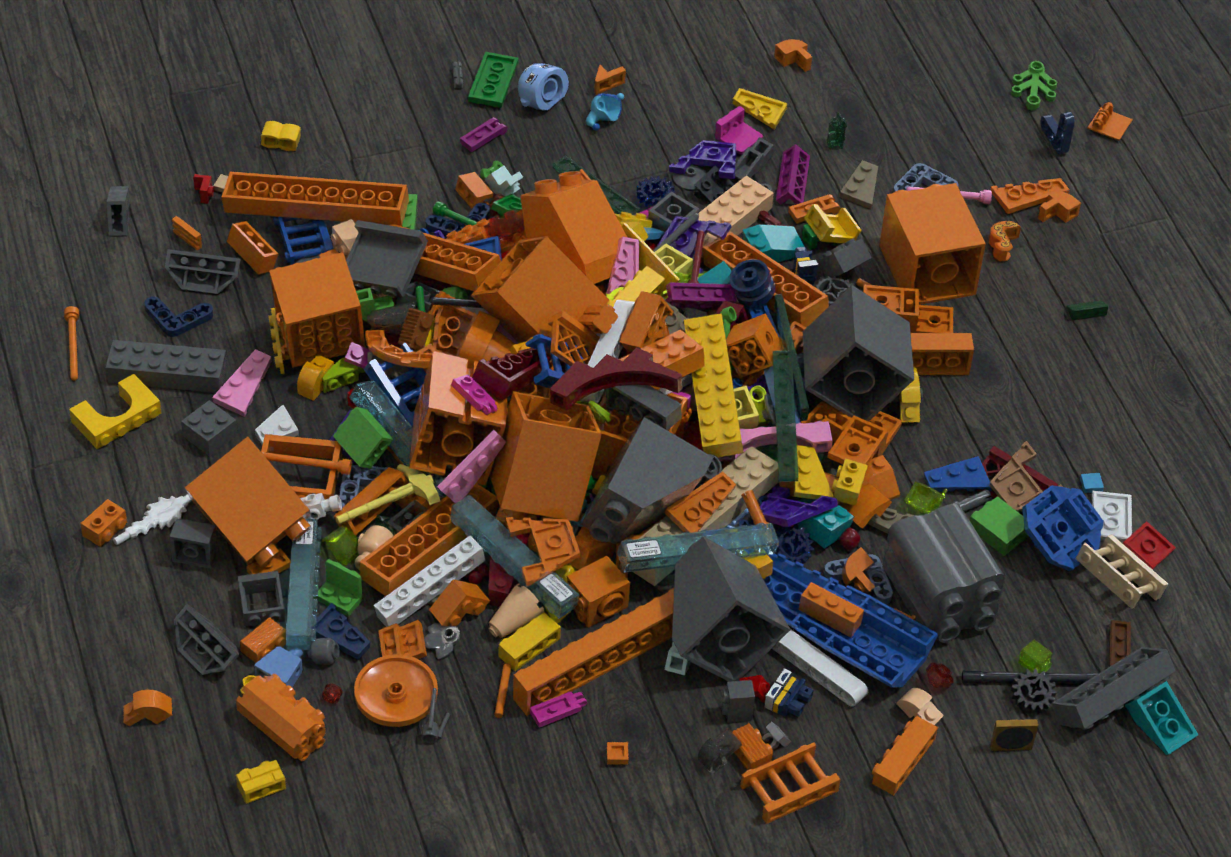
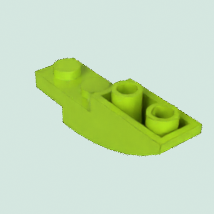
M343 357L323 376V392L336 390L339 387L358 381L359 374L364 373L365 370L345 362V357Z

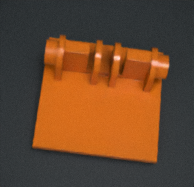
M1108 102L1103 105V108L1099 109L1087 129L1119 141L1133 119L1113 112V104Z

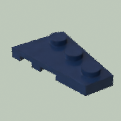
M333 603L308 627L309 634L317 638H332L335 643H338L339 650L358 660L370 648V641L356 627H352L348 623L347 618L336 610Z

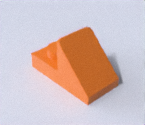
M599 65L595 78L594 93L597 95L624 84L626 70L621 66L607 72Z

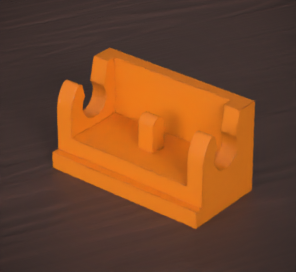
M475 172L458 176L455 190L471 209L478 203L489 205L488 201H483L492 198L493 192Z

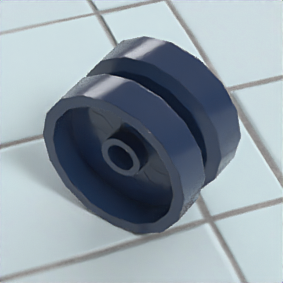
M750 259L739 263L733 268L729 282L740 304L751 308L758 307L767 303L773 297L775 283L764 262Z

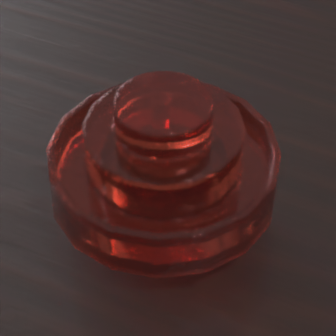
M931 662L926 668L929 677L928 681L935 688H949L954 683L951 670L944 664Z

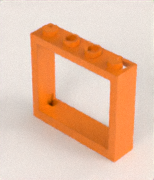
M265 434L261 452L332 459L335 462H339L343 455L342 446L338 441ZM330 469L326 490L290 487L299 498L306 497L309 494L322 493L326 500L335 494L339 472L336 469Z

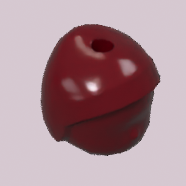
M846 528L839 537L840 545L848 552L854 550L861 541L859 533L852 528Z

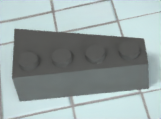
M623 385L606 389V409L610 411L613 409L618 410L620 415H632L633 419L637 421L645 417L666 430H669L682 418L681 404L649 385Z

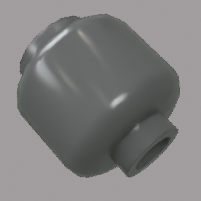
M316 638L307 650L308 657L316 665L333 664L339 658L340 653L338 643H335L332 638Z

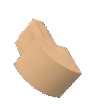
M919 688L910 689L896 703L910 718L917 715L933 725L944 716L931 703L930 700L933 697Z

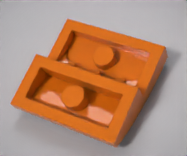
M868 484L861 488L856 506L843 503L841 507L854 516L853 521L863 529L875 514L881 517L892 501L874 486Z
M419 620L401 627L395 623L378 630L382 656L399 654L416 659L427 656L422 623Z

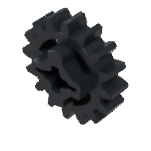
M1026 669L1025 675L1020 672L1018 678L1014 679L1011 691L1015 693H1013L1012 699H1018L1016 705L1022 704L1023 711L1030 708L1031 713L1035 709L1041 713L1043 707L1048 710L1050 704L1054 702L1057 691L1053 689L1056 684L1050 683L1051 676L1044 677V671L1038 674L1037 669H1034L1033 673ZM1037 687L1035 690L1036 692H1034L1033 695H1031L1032 689L1034 690V688Z

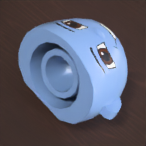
M536 63L527 67L522 72L518 82V92L522 105L537 110L550 109L565 96L568 90L569 81L566 72L559 67L543 63Z

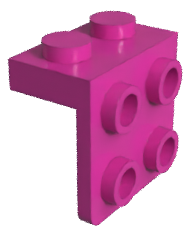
M741 106L731 110L725 117L719 119L715 125V138L720 142L736 143V152L738 154H743L748 147H752L759 137L763 139L761 133L744 123L745 109Z

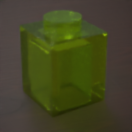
M1033 639L1021 650L1018 663L1029 669L1031 673H1033L1034 669H1037L1038 673L1047 672L1052 665L1053 653Z

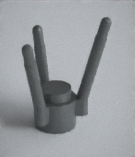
M433 688L429 721L425 725H423V719L418 721V736L427 743H434L442 738V732L450 716V713H446L440 727L433 721L436 688Z

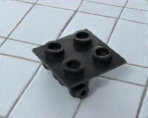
M715 165L694 184L696 187L694 195L697 198L705 196L712 203L734 186V184L728 178H719L718 171L720 169Z

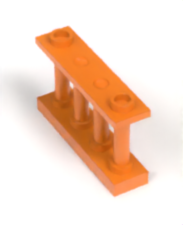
M814 742L809 745H803L789 754L755 769H749L742 774L740 786L742 790L752 786L765 804L762 818L766 824L839 791L841 780L836 773L826 776L814 760L816 749ZM806 761L819 781L808 784L796 768V765ZM788 769L801 789L790 792L778 776V773ZM770 777L783 797L776 801L771 800L760 784L761 781Z

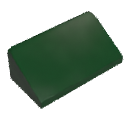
M1103 301L1066 305L1072 320L1106 316L1108 312V305Z

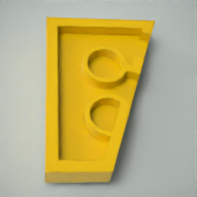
M739 88L733 98L735 106H741L745 109V112L774 130L785 113L788 104Z
M795 445L794 497L818 499L821 496H828L834 498L815 448Z

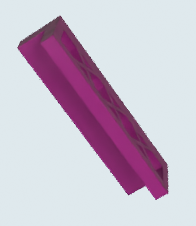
M796 144L783 152L776 201L779 204L789 199L795 204L804 202L810 156Z
M669 282L666 285L668 294L666 301L677 309L717 310L724 301L737 302L731 284Z

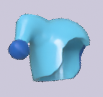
M602 93L595 96L591 102V111L586 118V124L597 131L600 129V125L596 123L597 121H616L621 114V100L624 99V95L622 93L617 95Z

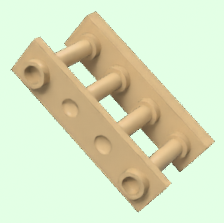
M1112 534L1106 537L1101 548L1097 550L1084 543L1075 558L1131 609L1135 608L1142 594L1148 593L1154 600L1160 599L1168 585L1164 579ZM1102 556H1106L1111 562L1108 563ZM1119 568L1121 571L1125 573V575H1122L1116 569ZM1133 580L1140 587H1135L1130 581Z

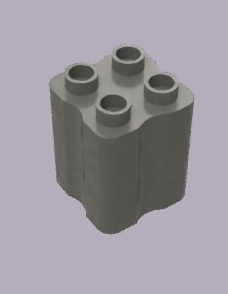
M959 504L946 505L928 514L914 515L898 520L891 525L887 537L889 549L884 556L882 567L911 616L915 615L918 623L938 633L936 640L946 643L955 639L959 635L960 630L975 628L977 631H983L995 623L999 608L997 601L1002 596L1001 590L1004 586L1005 576Z

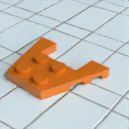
M513 517L506 518L510 537L531 532L541 563L522 567L526 586L532 585L580 557V550L569 519H543V521L531 520V518H523V520H513Z

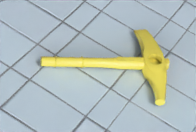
M399 464L397 470L403 471L409 484L337 516L336 521L338 524L350 521L352 518L413 493L427 499L429 505L441 501L433 485L434 481L431 475L426 476L421 471Z

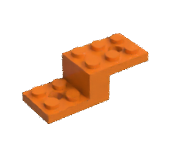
M494 218L482 219L476 225H467L461 231L456 232L455 230L446 235L447 240L461 244L498 236L501 254L511 250L519 240L526 239L524 226L515 232L509 231L503 235Z
M875 285L863 286L865 294L876 301H884L885 303H881L882 305L910 322V333H953V307L919 305V289Z
M881 411L869 422L853 415L828 452L827 458L844 464L846 458L868 465L871 459L884 453L901 427L902 420Z

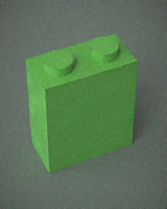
M355 407L350 411L349 416L333 435L359 467L369 469L373 467L394 440L367 409Z
M999 497L986 502L982 509L975 511L970 517V522L980 538L1003 556L1029 537L1024 529L1023 516Z

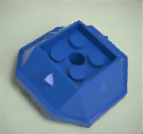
M1052 485L1022 507L1024 529L1034 542L1035 548L1040 550L1049 563L1071 571L1080 564L1075 558L1084 543H1087L1094 550L1099 549L1104 520L1081 489H1069Z

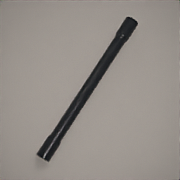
M963 670L962 683H1013L1014 679L1018 678L1019 673ZM1045 673L1044 677L1051 676L1050 683L1083 684L1099 673Z

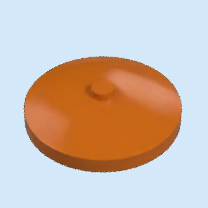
M399 654L382 656L368 663L358 674L354 686L355 701L364 716L377 724L390 727L406 726L420 721L430 713L433 688L437 689V700L438 684L433 671L419 659Z

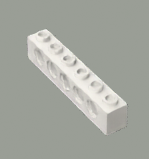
M468 536L376 603L374 607L379 620L386 627L395 623H401L442 593L453 579H461L485 561L483 548L471 536Z

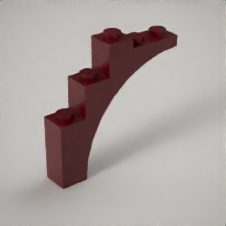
M636 347L624 361L608 354L594 368L576 361L550 388V403L567 411L576 402L592 393L623 385H649L679 393L682 389V374L653 362L652 354Z

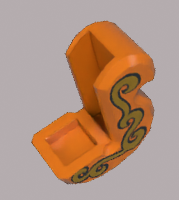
M1001 221L991 227L989 244L994 248L993 256L999 261L1010 259L1009 251L1013 248L1010 240L1017 239L1020 234L1021 226L1018 223Z

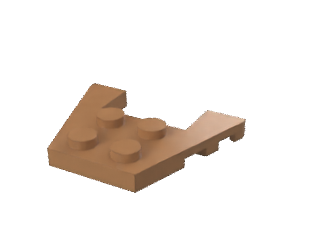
M1027 441L1023 443L1019 451L996 474L989 485L1001 500L1018 513H1022V507L1043 492L1022 466L1037 456V453Z

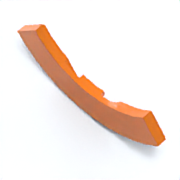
M384 330L365 331L367 347L378 358L401 366L428 368L433 353L403 352V349L388 344Z

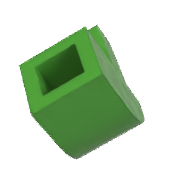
M371 288L356 291L364 321L379 322L378 316L396 312L392 297L387 295L373 299Z

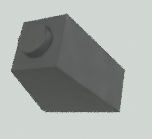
M129 186L110 187L107 198L109 236L128 234Z

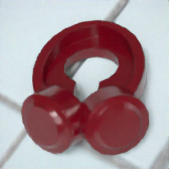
M481 563L475 568L477 571H470L464 577L468 578L472 584H479L482 578L489 577L490 570L487 564Z

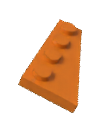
M1061 178L1040 180L1036 184L1023 182L1022 185L1018 186L1005 184V187L991 186L990 188L992 195L1007 214L1047 202L1048 194L1065 192L1069 194L1070 190Z

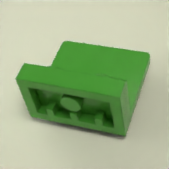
M327 559L325 562L326 582L315 594V600L327 606L333 603L338 612L349 617L362 601L361 575L356 571L343 567L338 562Z

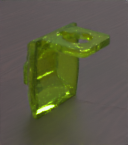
M915 481L904 501L915 509L928 514L940 507L948 489L945 488L943 493L940 494L933 488Z
M345 524L321 540L322 543L326 542L330 551L343 566H346L359 556L357 550L358 538Z

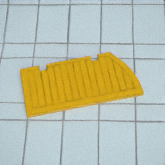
M623 223L622 228L627 238L639 240V270L642 271L648 266L665 278L660 290L656 293L661 295L663 291L667 290L666 285L669 282L678 283L680 279L626 223Z

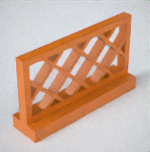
M563 310L549 317L548 324L552 327L551 353L570 367L575 361L581 363L584 361L588 365L600 337ZM564 340H566L570 350H568ZM558 343L560 345L562 352L558 350ZM577 349H579L583 359H581Z

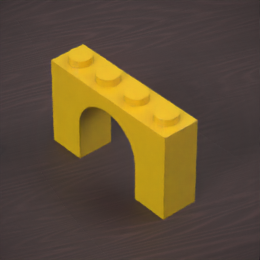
M135 374L118 382L119 395L130 406L126 413L116 417H106L97 413L86 400L69 409L71 422L96 449L107 445L109 442L161 414L160 400Z

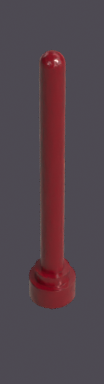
M699 230L697 233L691 280L687 283H699L698 277L705 235L702 230Z

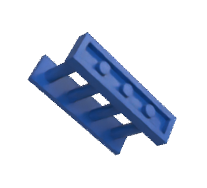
M273 216L274 225L279 227L286 250L284 252L286 263L293 265L295 264V259L316 256L333 249L324 220L313 219L311 223L285 227L284 222L302 218ZM308 230L318 232L316 235L291 240L288 239L287 235ZM309 243H321L319 248L292 252L291 248Z
M538 334L526 342L527 347L537 349L542 369L540 374L533 378L536 385L551 388L565 373L562 372L560 359L551 353L552 338ZM558 343V350L562 352L560 345ZM577 349L581 359H583L579 349ZM546 352L551 355L554 371L549 368ZM565 363V367H566V371H567V370L570 368V366Z
M406 343L400 347L403 349V352H414ZM374 359L366 365L364 370L406 433L413 428L414 411H409L405 403L420 395L426 373L423 368L408 367L409 371L390 380L384 371L397 364L387 361L379 364ZM414 377L420 386L400 396L395 387Z

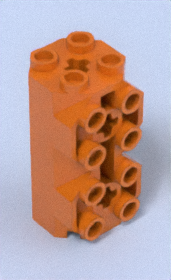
M277 674L264 676V678L256 676L242 689L244 692L243 697L238 696L236 700L237 711L294 759L298 758L304 761L315 749L323 746L325 742L323 737L326 731L325 723L323 722L325 716L319 709L313 708L306 698L302 697L296 700L294 698L296 695L295 690L290 685L284 684Z

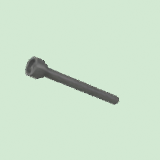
M692 214L659 244L653 252L665 244L670 245L699 219V214Z

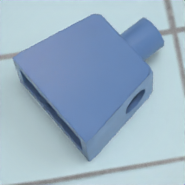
M293 646L290 651L282 647H276L254 665L255 676L264 678V676H271L275 673L284 684L293 687L302 673V660L300 657L303 655V651L298 646Z

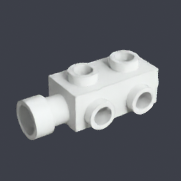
M322 493L309 494L306 497L300 498L310 510L311 516L306 521H316L320 517L326 516L327 511L332 510L335 512L342 510L339 495L330 496L326 500Z

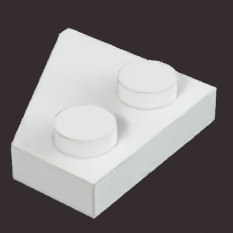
M284 405L280 406L255 429V434L261 445H263L265 434L291 437L299 435L298 428Z

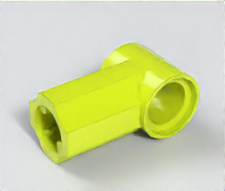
M754 386L749 390V393L759 414L758 426L768 424L769 421H765L762 411L765 410L764 399L766 390L761 386ZM752 392L758 395L759 400L753 398Z

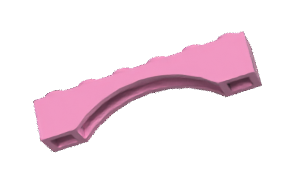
M829 421L740 429L744 452L751 446L757 448L769 444L814 447L816 453L829 452L832 448ZM741 454L717 458L720 462L734 461Z

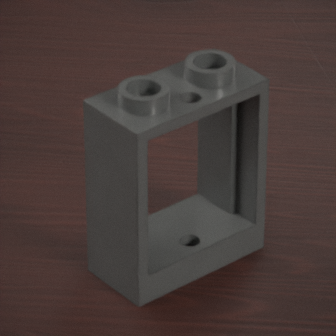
M278 571L238 576L245 627L260 625L269 617L277 623L285 621ZM275 590L278 607L248 611L245 594Z

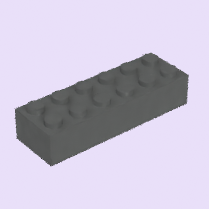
M113 340L105 367L107 383L118 384L121 380L135 374L147 387L217 393L223 386L227 369L226 350Z
M1141 647L1051 704L1060 725L1069 726L1070 728H1082L1083 730L1089 729L1093 726L1094 722L1107 718L1113 710L1121 709L1126 702L1137 699L1140 693L1151 690L1158 682L1167 680L1169 675L1175 672V668L1167 649Z

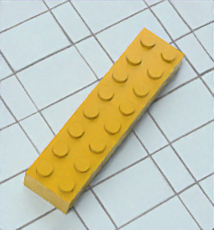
M722 313L685 319L686 334L704 348L705 366L692 372L703 451L716 457L742 454L744 451Z

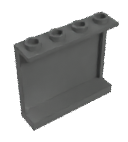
M357 220L355 228L359 233L346 259L355 290L371 288L373 294L378 295L381 293L390 297H404L428 240L422 231Z

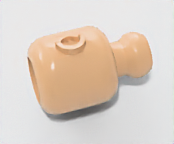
M374 525L368 528L365 534H360L357 547L359 556L355 560V566L358 570H360V561L394 536L390 530L383 526Z

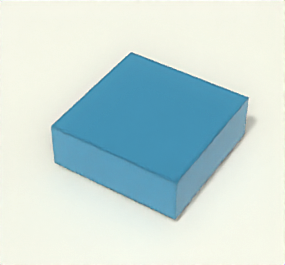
M1100 473L1081 474L1080 481L1084 493H1092L1093 491L1103 492L1104 486Z

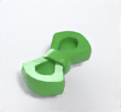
M496 160L493 162L492 167L481 169L480 176L482 180L502 167L503 164Z

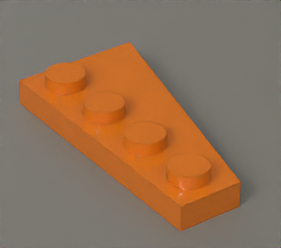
M722 471L693 490L688 496L666 508L665 514L692 540L732 493L736 483Z

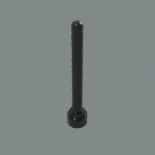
M432 297L430 299L432 305L483 308L476 300Z

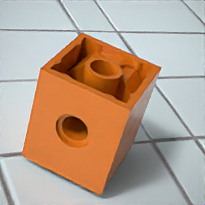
M766 313L734 325L726 339L729 360L740 378L773 366L783 346Z
M608 556L567 576L566 586L574 594L566 599V602L570 609L572 608L576 612L578 619L584 622L588 628L628 608L630 582Z

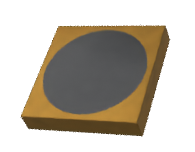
M1036 719L996 720L990 743L991 751L1032 750L1038 729V721Z

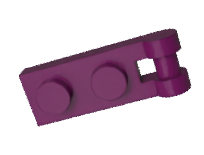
M493 117L462 136L460 144L473 152L498 135H504L508 127L500 124L499 120Z

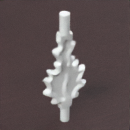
M189 495L178 498L171 496L170 499L159 497V502L148 504L146 508L149 511L144 513L146 516L143 517V520L133 522L132 526L125 529V532L113 538L114 543L119 545L129 538L137 537L139 533L146 535L151 527L155 528L158 524L161 530L166 525L171 527L176 518L181 519L182 513L187 511L185 507L191 502Z

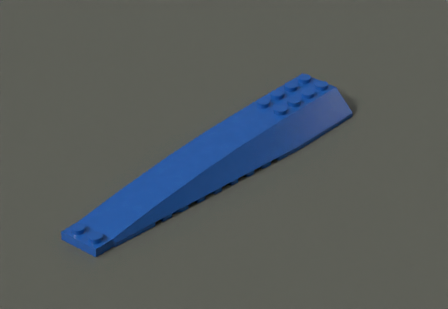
M722 529L710 539L729 551L730 546L737 543L748 555L762 549L773 560L772 575L763 580L787 624L823 649L888 686L903 687L926 661L938 636V633L866 593L848 585L845 587L839 584L838 580L831 577L828 579L821 576V572L806 569L803 567V564L797 561L796 563L786 559V556L780 553L778 555L774 554L763 545L760 547L753 544L751 540L741 539L735 532L729 529L726 531ZM811 582L864 609L861 625L852 637L798 610L801 595Z

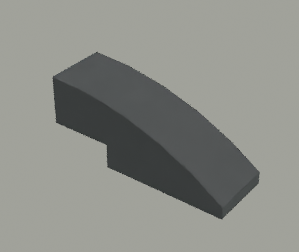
M759 137L754 145L748 147L737 161L735 178L741 180L745 176L751 178L775 153L774 145Z

